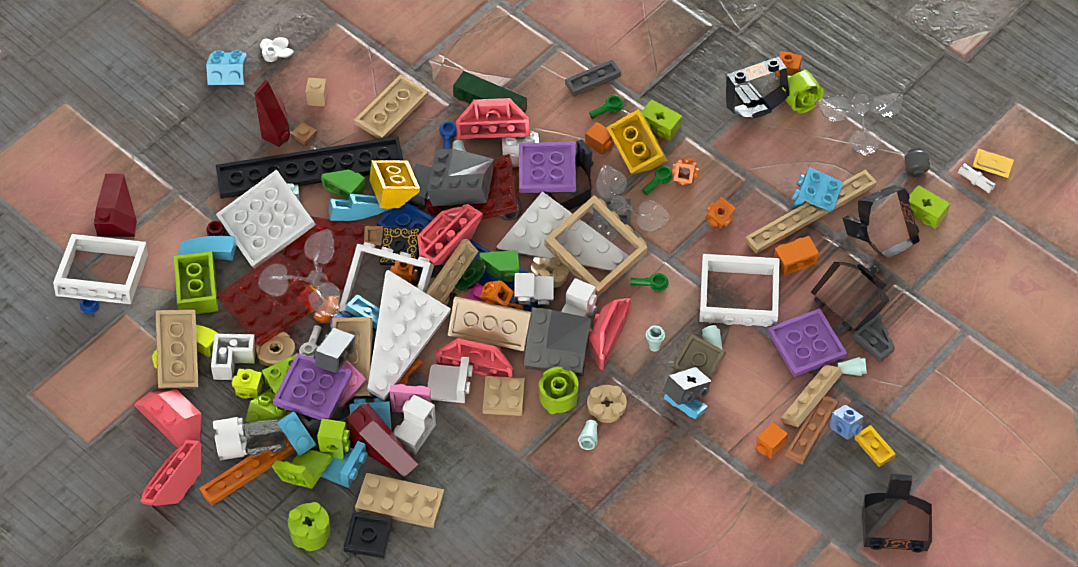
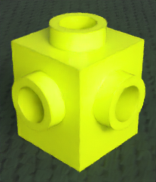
M239 369L237 376H234L232 380V387L235 389L236 396L245 399H255L258 397L264 384L262 373L252 369Z

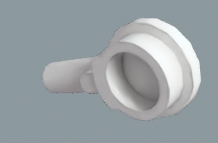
M314 326L309 342L301 345L299 349L300 354L316 358L314 357V351L322 329L320 326Z

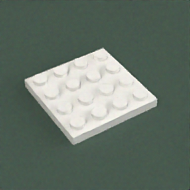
M277 170L216 214L230 236L235 237L237 246L254 269L316 225Z

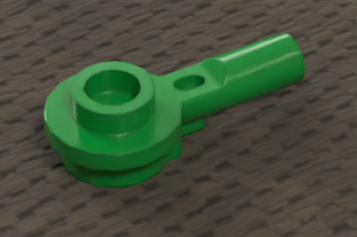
M611 95L605 100V104L589 112V115L593 119L607 111L618 112L623 108V100L618 95Z
M660 166L655 171V178L642 189V192L647 195L660 183H669L673 179L672 170L667 166Z
M656 273L651 275L650 278H630V285L650 286L654 291L660 292L667 289L669 281L664 274Z

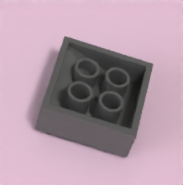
M457 149L436 150L427 187V193L432 206L487 203L495 160Z
M532 307L524 359L525 369L546 371L553 367H563L564 370H570L577 376H583L591 318Z

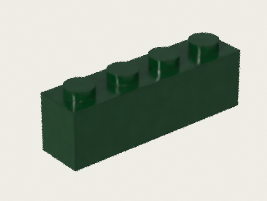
M463 71L453 84V97L460 101L471 104L473 100L510 98L524 113L527 110L526 97L469 72Z

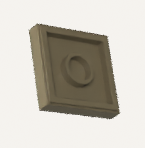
M691 334L672 367L679 372L696 367L711 380L726 351Z

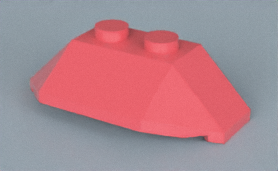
M510 98L473 100L456 120L458 139L524 137L531 135L529 117Z
M469 204L441 211L417 236L419 256L429 259V262L433 265L446 264L462 239H468L469 241L472 239L483 213Z
M629 298L613 300L605 305L600 314L597 313L594 318L593 324L595 325L593 329L590 328L589 350L600 370H604L630 313L631 299Z
M457 338L439 349L436 353L438 365L460 367L461 357H469L470 365H473V373L487 376L513 377V367L501 349L491 344H482L472 340Z
M176 388L149 392L134 404L177 448L183 446L182 444L185 440L200 442L202 413Z
M185 440L182 444L183 446L177 448L166 459L144 488L140 500L142 504L152 506L176 504L184 498L185 493L196 482L197 477L201 473V443L199 441Z

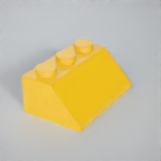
M639 109L606 127L631 174L653 170L668 161Z
M408 161L371 162L369 181L380 208H400L420 192V187Z

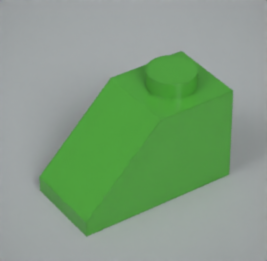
M351 170L325 173L321 176L322 187L344 200H349L350 194L361 195L366 189L365 178Z
M518 250L479 253L480 259L486 264L485 271L499 281H515V273H519Z

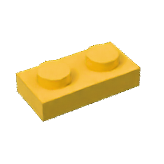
M978 149L972 167L1008 178L1014 159Z
M871 425L854 437L878 467L883 466L896 456V453Z

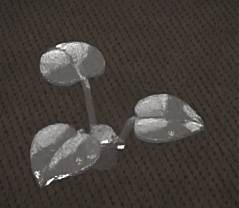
M903 92L882 94L875 97L872 102H870L865 93H857L851 102L846 96L834 95L822 98L821 101L818 99L822 114L832 121L843 120L846 117V113H850L854 107V110L861 114L863 132H855L850 137V146L860 154L871 155L878 150L881 137L876 130L866 131L864 113L870 107L874 113L879 112L880 116L885 118L898 115L902 109Z
M607 164L603 165L597 177L596 187L602 198H611L613 196L611 204L614 212L621 214L629 209L635 215H639L637 217V224L646 232H654L670 221L667 210L656 202H642L638 212L627 204L624 196L616 195L622 194L626 190L627 179L620 171ZM596 216L588 223V226L611 243L618 236V231L603 216Z
M329 229L311 235L305 242V254L309 259H314L316 270L311 271L308 277L287 275V267L282 264H272L261 273L258 286L271 296L284 294L289 287L287 279L306 281L315 286L316 289L309 295L310 306L316 312L330 316L340 314V291L335 284L327 282V276L321 272L322 269L318 265V261L323 264L328 263L334 254V238Z

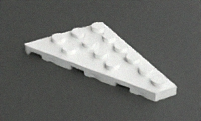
M542 191L496 248L499 251L518 250V255H527L532 258L555 257L544 246V240L567 220L572 213ZM580 219L557 239L583 267L612 272L629 257V255Z
M389 270L385 273L368 382V391L383 401L390 394V385H397L451 312L449 307Z

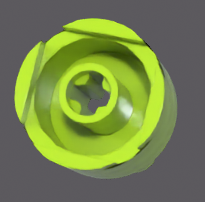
M802 70L792 76H787L789 96L785 100L789 106L798 113H806L816 107L815 103L818 99L821 101L824 95V90L808 70Z
M553 367L543 373L539 381V400L550 414L564 413L577 405L579 390L577 376L570 370H564L563 367Z
M305 503L289 512L288 527L291 540L296 547L304 548L306 551H315L327 543L331 534L329 516L319 503Z

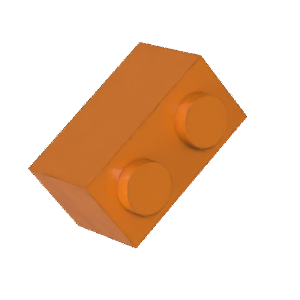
M807 236L779 245L774 250L773 258H779V270L785 276L816 265L819 252L811 238Z

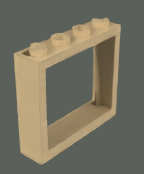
M595 195L544 240V246L578 280L596 287L595 295H597V298L645 256L648 248L644 239L638 238L634 234L633 229L628 224L624 225L620 221L619 215L614 211L611 212L607 208L606 203ZM593 207L636 248L628 258L600 283L557 241L562 234Z

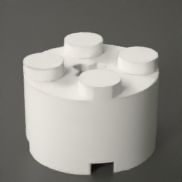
M233 417L213 421V428L216 429L214 435L220 461L244 457V455L248 454L242 418Z

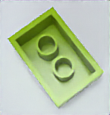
M212 251L173 256L178 309L195 310L196 314L218 312L215 264Z

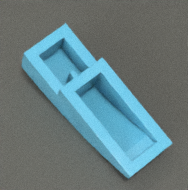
M350 194L349 200L330 198L328 214L330 221H351L368 218L389 209L380 208L376 196Z
M208 236L189 239L181 242L178 255L212 251L214 263L216 259L233 261L236 240L233 236Z

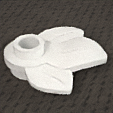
M278 37L273 41L266 38L260 43L262 56L268 62L277 61L278 57H289L294 53L293 50L287 48L288 40L286 38Z

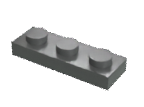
M612 59L565 79V85L572 95L576 96L621 77V71Z

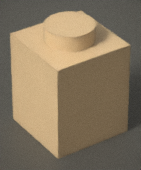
M308 78L305 91L307 105L325 107L328 94L326 79Z

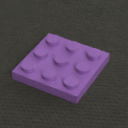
M575 142L519 143V192H576Z
M820 308L768 328L769 336L793 377L836 362L847 356V352Z
M297 353L273 400V404L318 420H331L352 377V370L341 367L337 373L315 366L314 358Z

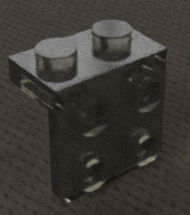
M284 416L244 422L245 452L254 456L263 453L262 451L271 450V452L282 451L286 447L287 437L277 422Z

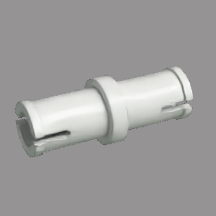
M965 163L958 171V174L970 180L972 185L979 186L988 194L991 193V190L996 185L984 177L983 173L975 171Z

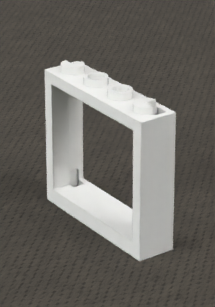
M72 234L53 282L55 295L131 304L148 257L146 242ZM76 251L135 257L126 284L67 279Z
M371 243L357 244L338 311L342 312L345 310L346 305L350 302L364 252L422 267L423 270L418 289L425 293L428 289L434 265L429 263V259L424 257H418L417 260L411 258V254L400 252L399 255L386 247H382L381 250L374 248L375 245Z
M703 254L699 322H709V324L724 323L726 325L742 324L745 326L758 325L764 327L777 325L779 258ZM708 271L773 275L772 311L706 307Z

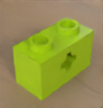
M652 99L641 111L652 132L668 141L682 127V115Z
M919 185L910 194L909 203L913 216L924 224L936 229L947 216L950 203Z
M322 419L317 435L320 452L330 454L333 458L344 459L346 452H349L351 447L346 422Z

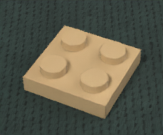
M485 376L483 414L522 416L525 378Z

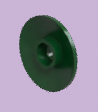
M481 259L472 260L455 285V288L463 290L478 283L485 273V262Z

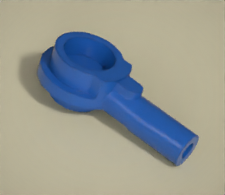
M446 121L440 126L439 133L444 138L443 149H450L451 139L457 135V128L453 122Z
M82 299L80 309L85 314H93L98 311L99 302Z

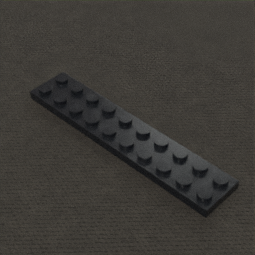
M399 136L217 164L216 172L220 198L243 195L275 170L279 172L287 184L298 186L322 183L321 176L323 174L351 170L362 176L370 175L372 161H404Z

